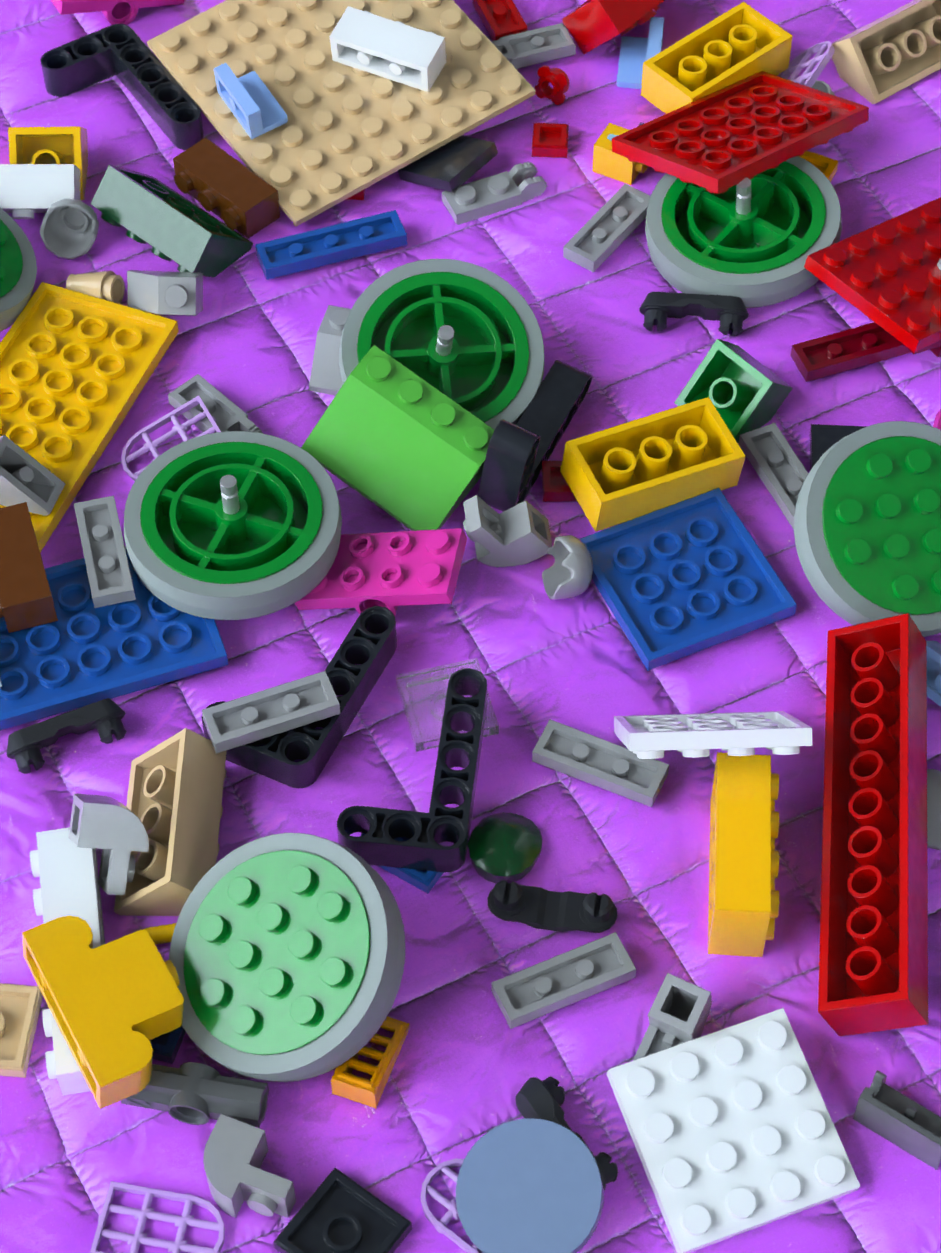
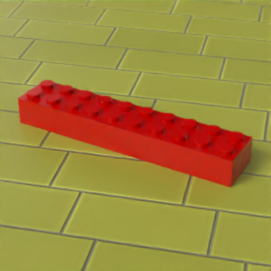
M909 613L828 631L818 1012L839 1037L928 1025L926 640Z

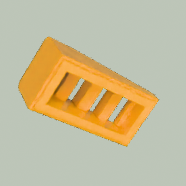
M387 1016L380 1028L394 1032L392 1038L375 1034L370 1039V1042L387 1047L385 1052L364 1046L353 1057L336 1067L331 1079L332 1094L377 1108L410 1029V1023ZM359 1055H362L380 1062L378 1066H375L357 1059ZM355 1069L373 1076L371 1080L351 1073Z

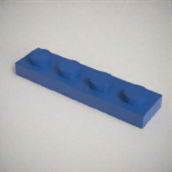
M396 210L255 244L263 273L266 280L405 246L407 245V233Z

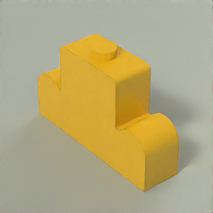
M77 916L59 917L22 932L23 957L99 1108L107 1107L146 1088L152 1074L153 1049L150 1040L181 1027L184 998L178 988L180 980L177 970L171 960H163L149 932L143 929L94 949L91 927L85 920Z

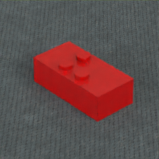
M587 0L561 20L582 53L586 54L619 34L622 36L638 24L640 26L657 14L656 11L660 9L659 4L664 0Z

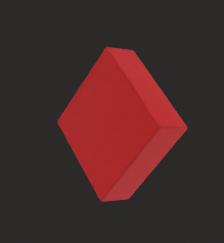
M534 123L532 157L567 158L569 124Z

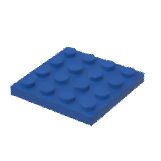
M720 488L580 538L592 557V580L647 671L788 618L796 613V602Z

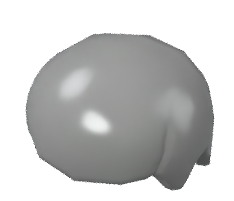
M64 198L52 204L45 213L40 228V236L46 248L57 257L75 259L85 255L91 249L99 231V221L94 210L81 200Z
M572 535L556 537L553 546L547 549V553L552 555L555 561L550 568L542 572L544 589L549 599L552 600L576 597L588 589L592 580V557L585 544L579 538Z

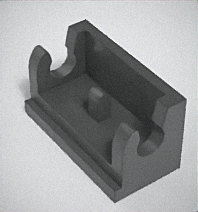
M878 1070L875 1073L870 1088L865 1087L859 1096L853 1120L937 1170L941 1164V1117L886 1085L887 1075Z

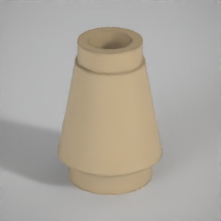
M113 271L70 274L66 281V289L120 304L124 297V280Z

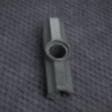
M196 1062L183 1063L180 1065V1068L152 1064L151 1079L146 1088L137 1094L121 1100V1104L167 1111L176 1120L193 1125L206 1124L209 1122V1119L218 1120L220 1114H223L254 1127H260L267 1110L269 1087L268 1083L221 1076L216 1069Z

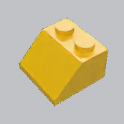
M8 127L9 164H74L80 169V200H84L88 172L86 128Z

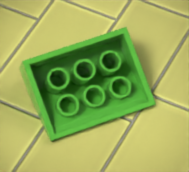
M373 345L350 373L301 448L312 455L325 469L410 530L441 529L481 478L489 442L495 430L380 348Z

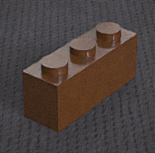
M206 137L173 158L175 169L174 181L179 190L191 195L200 202L205 210L208 212L212 211L224 220L230 229H236L247 239L280 218L278 190Z
M27 502L0 508V618H5L9 633L58 621Z

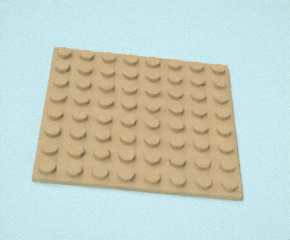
M225 0L147 41L148 47L198 105L202 113L247 168L278 190L279 207L296 227L535 95V89L453 0ZM348 6L445 37L446 63L429 92L332 60L330 35ZM227 63L237 78L255 71L287 114L288 122L251 139L218 94L214 68Z

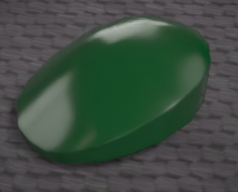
M503 812L490 815L482 819L471 832L468 842L471 862L478 875L493 883H498L502 880L507 881V883L518 881L532 870L540 857L542 848L540 829L532 820L518 814Z

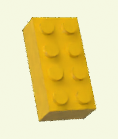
M742 2L643 62L641 96L667 114L760 71L777 76L789 68L793 36L751 6Z
M709 397L567 441L560 472L594 531L597 532L717 488L725 490L737 486L746 456Z
M717 752L710 799L708 954L762 957L765 941H773L775 918H778L779 890H775V878H778L779 851L775 850V839L778 838L779 812L775 811V800H778L779 773H771V755L729 756L727 753Z

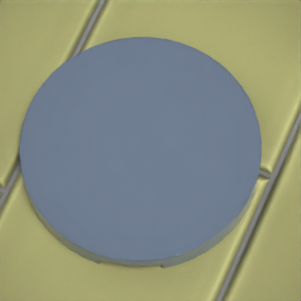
M517 1119L488 1131L473 1145L466 1155L457 1178L456 1206L459 1219L468 1237L483 1253H577L592 1237L603 1210L604 1189L602 1177L591 1151L572 1131L562 1125L544 1119Z

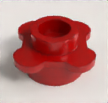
M546 65L541 66L537 71L539 76L538 84L534 87L536 96L548 98L555 105H561L566 99L564 93L569 88L567 74L559 68L550 69Z

